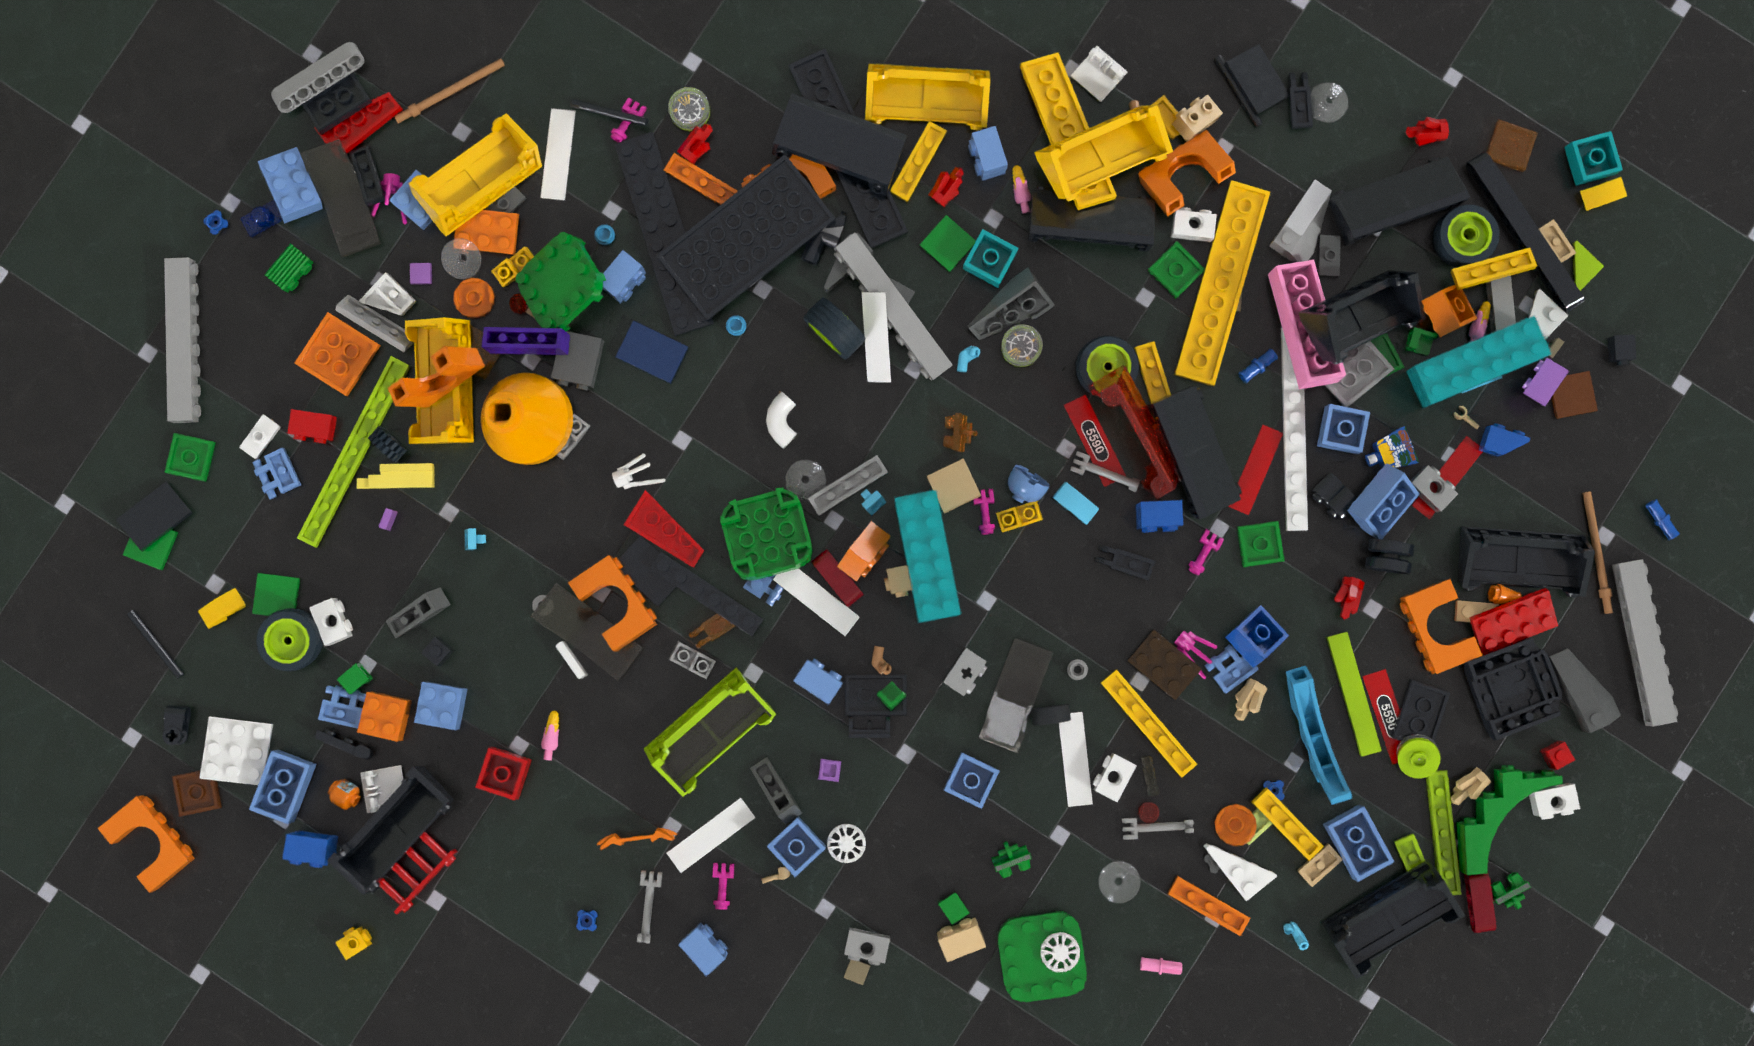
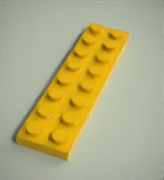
M1059 53L1021 63L1020 69L1051 145L1089 128ZM1110 178L1082 189L1078 194L1079 197L1074 199L1077 210L1114 200L1117 195Z

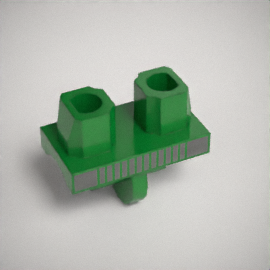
M1006 841L1003 843L1005 849L998 851L999 855L991 858L996 872H999L1002 878L1012 875L1011 866L1018 864L1020 871L1031 868V856L1026 845L1019 848L1017 844L1009 847Z
M1513 872L1506 876L1510 884L1509 887L1504 889L1500 881L1491 884L1493 903L1495 902L1499 905L1504 902L1506 908L1513 905L1518 910L1522 908L1520 901L1525 899L1522 892L1531 888V886L1517 872Z

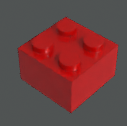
M496 747L488 748L475 788L512 800L519 799L532 759Z

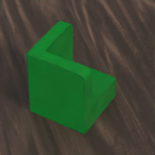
M1414 327L1409 330L1404 350L1427 356L1429 355L1432 342L1437 338L1438 334Z
M355 663L337 680L348 694H353L363 684H368L374 678L361 663Z
M891 681L882 691L877 692V697L891 711L906 697V694Z
M953 893L943 901H938L939 906L952 925L969 914V910L957 893Z

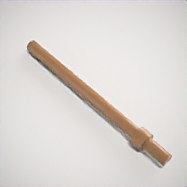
M500 58L418 104L413 103L408 106L407 110L394 116L396 121L400 123L411 116L416 117L421 114L422 110L505 66L502 59Z
M1591 492L1583 493L1592 548L1595 551L1594 558L1600 590H1598L1599 598H1602L1604 613H1613L1610 598L1612 591L1608 587Z

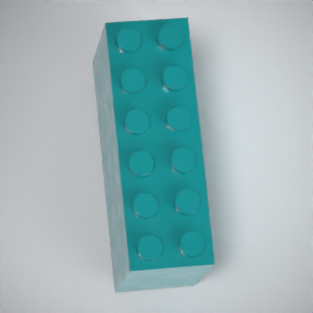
M1534 315L1417 364L1406 372L1423 409L1551 355V351Z
M936 490L895 498L894 504L918 623L960 615L961 612Z

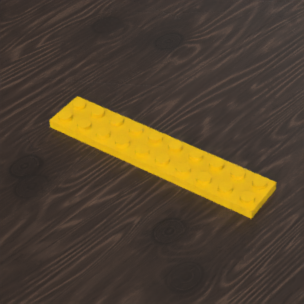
M1231 180L1174 375L1215 386L1269 199V191Z

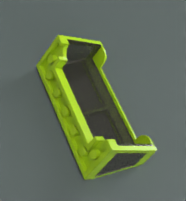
M735 668L644 748V751L651 765L684 797L695 789L697 776L757 723L758 725L769 724L776 713L745 676Z

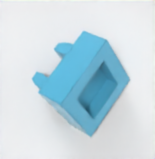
M866 489L860 494L865 500L862 506L871 516L886 503L877 490L871 494Z
M476 528L464 530L465 550H475L476 544L486 543V535H476Z

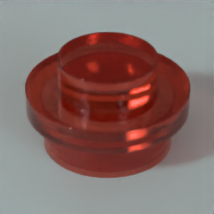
M521 293L514 294L509 300V305L513 312L522 314L527 311L528 305Z
M1146 802L1140 806L1139 817L1144 822L1152 823L1158 819L1160 812L1156 804Z

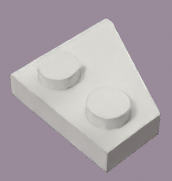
M386 272L359 300L363 304L401 316L416 302Z

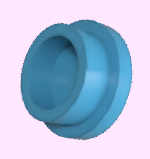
M600 225L595 230L594 236L599 244L609 245L615 238V232L609 225Z
M732 316L726 322V329L733 336L742 335L746 330V321L741 316Z

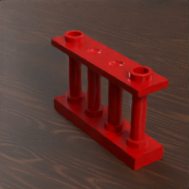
M426 831L422 834L420 839L442 861L433 868L412 847L406 852L428 874L419 884L398 863L392 867V870L414 890L406 899L382 878L379 882L381 884L380 887L400 905L394 911L396 915L402 911L406 913L413 906L411 901L444 866L449 867L456 860L454 856L458 852L456 849L447 853Z

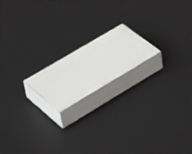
M561 641L558 643L556 648L576 677L582 679L587 676V672L566 642Z

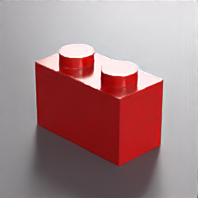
M291 409L287 433L293 435L295 440L306 441L307 437L313 438L315 443L326 444V440L333 441L337 417Z

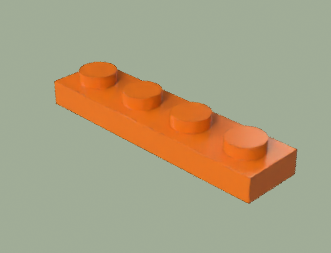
M675 153L664 168L667 174L719 205L738 192Z
M1179 876L1176 877L1167 893L1241 936L1250 920V917Z

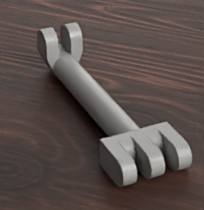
M1077 451L1076 456L1083 458V460L1074 459L1073 463L1080 467L1077 469L1071 466L1070 471L1083 476L1085 470L1129 486V490L1133 492L1137 491L1141 480L1131 479L1089 463L1090 456Z
M1122 818V823H1130L1131 825L1122 827L1123 831H1131V834L1123 835L1124 840L1138 839V832L1185 830V833H1194L1193 819L1184 820V822L1137 824V818Z
M642 870L640 885L646 886L642 930L638 934L637 942L650 944L651 934L649 933L654 887H661L662 872H658L657 880H654V871H650L649 879H645L646 871Z

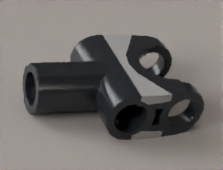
M841 211L839 218L837 217L834 222L808 241L800 259L809 264L817 265L825 246L834 249L842 237L847 213Z

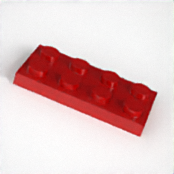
M1547 588L1540 589L1469 617L1482 655L1558 626L1550 592Z

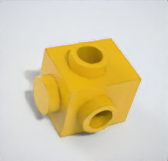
M353 926L343 932L345 937L335 942L347 960L370 946L372 938L370 933L363 929L362 926L358 929H355Z

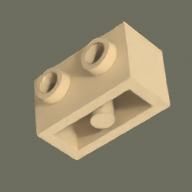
M1208 95L1202 99L1196 98L1190 104L1191 107L1188 110L1183 108L1175 115L1177 119L1172 125L1186 142L1216 122L1223 114Z
M907 565L887 569L888 578H884L886 591H891V595L896 594V598L908 596V591H911L912 588Z
M976 918L963 919L959 924L952 927H943L937 932L938 941L947 962L986 947Z

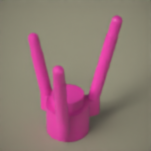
M392 173L384 174L383 181H381L383 191L386 192L385 205L389 204L390 194L396 193L403 185V183H400V176ZM379 203L374 204L372 216H375ZM401 211L403 224H406V215Z
M1183 631L1174 642L1178 646L1177 648L1192 661L1193 659L1186 652L1190 649L1207 663L1211 664L1212 661L1193 646L1196 643L1194 640L1214 649H1217V645L1196 636L1191 631L1189 633ZM1201 670L1198 674L1203 679H1206V676Z

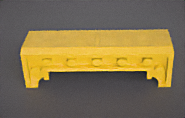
M869 64L865 120L875 124H881V121L886 119L966 123L972 130H982V127H987L990 71Z
M1158 105L1138 106L1034 153L1058 199L1071 201L1079 197L1078 194L1082 189L1145 161L1155 159L1158 162L1166 159L1167 154L1173 152Z
M506 113L493 121L492 132L430 177L417 175L408 184L412 195L439 230L447 236L540 169L542 164L537 144Z
M443 317L405 321V335L409 341L414 342L415 378H424L437 373L430 356L442 347L471 348L470 320ZM472 376L430 407H416L417 424H412L409 428V444L474 442Z

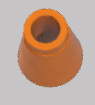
M1500 584L1492 585L1488 591V599L1493 604H1505L1521 597L1520 592Z

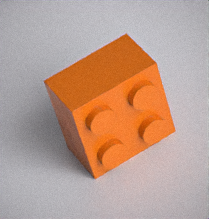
M1455 285L1445 288L1421 301L1424 305L1425 313L1429 315L1433 323L1434 331L1440 337L1478 319L1463 289L1457 290Z
M871 521L848 549L837 567L856 582L861 576L865 578L889 547L887 541L891 536Z
M373 691L367 692L357 733L397 742L403 741L412 700Z

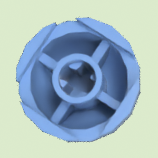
M1015 465L1008 478L1009 489L1014 494L1012 497L1020 503L1024 501L1036 502L1041 499L1050 487L1049 483L1035 473L1033 475L1028 472V468Z

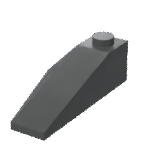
M1027 267L1000 290L970 322L968 328L978 340L1001 332L1003 328L1012 324L1017 326L1021 324L1020 321L1031 318L1033 320L1054 307L1055 304L1038 279Z
M1568 648L1549 656L1582 732L1592 733L1610 725L1621 716L1611 694Z

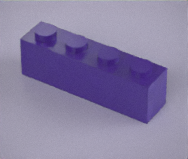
M484 327L482 348L491 354L568 355L570 335L562 328Z

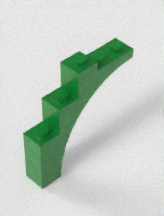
M1503 765L1501 769H1494L1495 792H1483V795H1479L1475 799L1476 818H1464V821L1457 822L1459 871L1466 875L1487 873L1491 842L1498 826L1507 813L1530 794L1546 787L1563 784L1561 775L1554 773V770H1542L1540 774H1534L1531 771L1522 772L1514 768L1513 765Z

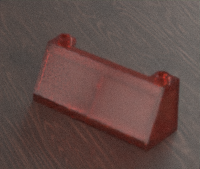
M1122 365L1088 385L1092 395L1101 397L1107 406L1115 407L1121 404L1152 461V464L1145 467L1146 478L1140 481L1144 490L1156 499L1174 490L1178 483L1179 475L1162 433L1126 366Z

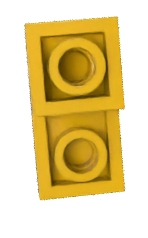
M1621 177L1580 191L1586 211L1627 197Z
M524 246L510 259L506 258L491 272L502 287H505L516 280V275L521 272L534 255L528 247Z
M1037 501L996 513L1002 533L1043 520Z
M236 588L205 605L198 613L207 628L210 629L227 620V616L245 608L246 604Z

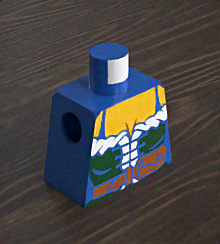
M1405 426L1372 444L1374 452L1365 455L1369 467L1379 463L1381 469L1386 463L1395 468L1419 463Z

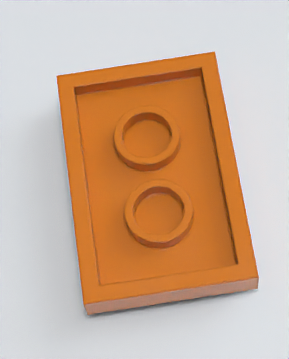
M489 210L480 211L455 230L454 248L514 255L516 253L519 214Z

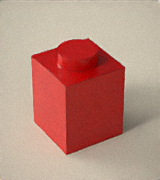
M1555 741L1539 750L1549 769L1558 770L1575 760L1564 741Z

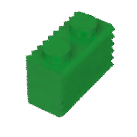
M290 243L264 275L288 293L298 286L300 277L310 272L313 261Z

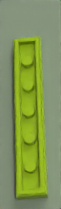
M1348 632L1326 637L1360 756L1380 752L1382 750Z
M1440 770L1426 777L1435 864L1437 871L1446 882L1453 895H1461L1448 771Z

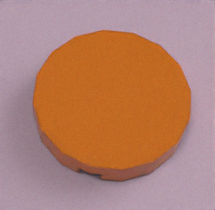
M469 278L463 280L456 288L453 301L456 309L462 315L478 319L486 316L492 310L495 303V295L493 289L484 280Z
M1238 804L1226 806L1217 814L1215 820V828L1219 838L1228 845L1243 846L1255 836L1257 829L1256 819L1253 813L1245 806Z

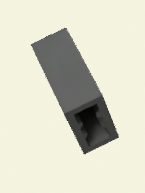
M566 331L570 335L568 355H556L551 378L561 386L568 387L569 383L576 385V389L588 391V388L594 389L604 341L602 338Z

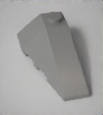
M1314 180L1269 246L1293 263L1308 261L1315 252L1332 191L1317 180Z

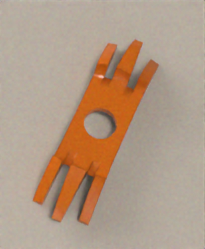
M657 828L654 834L620 838L614 833L600 840L597 845H601V850L611 844L624 845L626 841L650 838L652 842L658 838L671 841L675 839L674 835H677V833L665 828Z

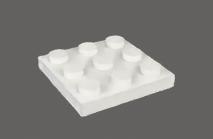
M209 717L200 779L258 785L268 761L273 724Z

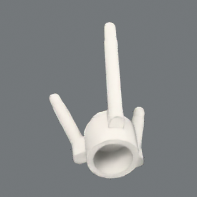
M641 454L612 473L616 486L618 488L623 486L624 489L664 483L665 479L630 482L633 480L632 474L650 466V463H646L632 470L628 469L646 456L645 454Z

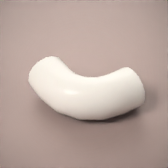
M780 392L767 410L766 423L769 434L784 449L797 435L788 426L786 421L788 413L796 405L783 392Z

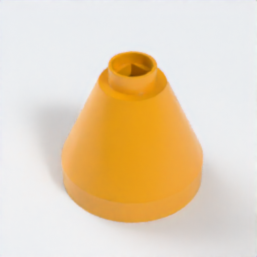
M517 373L499 381L488 393L481 411L482 432L490 448L503 459L524 465L543 463L557 455L567 443L573 426L572 406L564 390L551 379L534 373Z

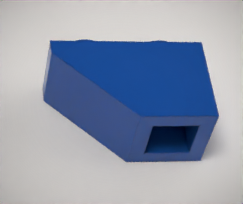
M1494 423L1485 427L1478 450L1498 457L1528 443L1530 438L1524 436V432L1518 430L1511 432L1505 430V426Z

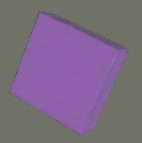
M410 263V284H432V264Z
M386 508L379 527L390 531L398 512Z
M821 759L818 779L839 782L841 761Z

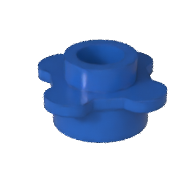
M218 210L204 218V224L210 228V232L214 235L218 234L222 228H227L228 221L223 219L222 213Z
M1281 780L1264 782V789L1268 788L1271 792L1272 789H1275L1276 792L1273 794L1280 801L1284 799L1285 795L1282 791L1284 783Z
M594 910L591 912L578 911L577 929L580 931L583 929L594 931L597 928L595 924L598 916L597 912Z

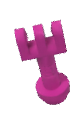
M628 98L622 107V111L642 117L647 107L642 106L638 112L637 109L640 103L635 102L631 108L630 105L633 100ZM622 120L618 129H612L610 137L618 143L625 141L627 136L624 133L631 122Z
M984 489L981 490V498L973 500L974 505H980L982 525L978 527L982 535L993 534L995 525L990 524L988 504L994 503L993 489L988 490L989 497H986Z
M1208 529L1204 531L1199 540L1200 543L1204 544L1202 551L1195 562L1190 561L1188 570L1195 575H1200V573L1204 572L1205 568L1202 565L1211 549L1217 552L1224 541L1220 537L1217 543H1214L1217 537L1215 533L1211 535L1210 539H1207L1210 533Z
M714 863L713 877L719 878L718 901L713 900V905H715V909L727 910V907L730 906V901H726L727 878L734 879V864H730L729 872H726V863H722L721 871H718V863Z

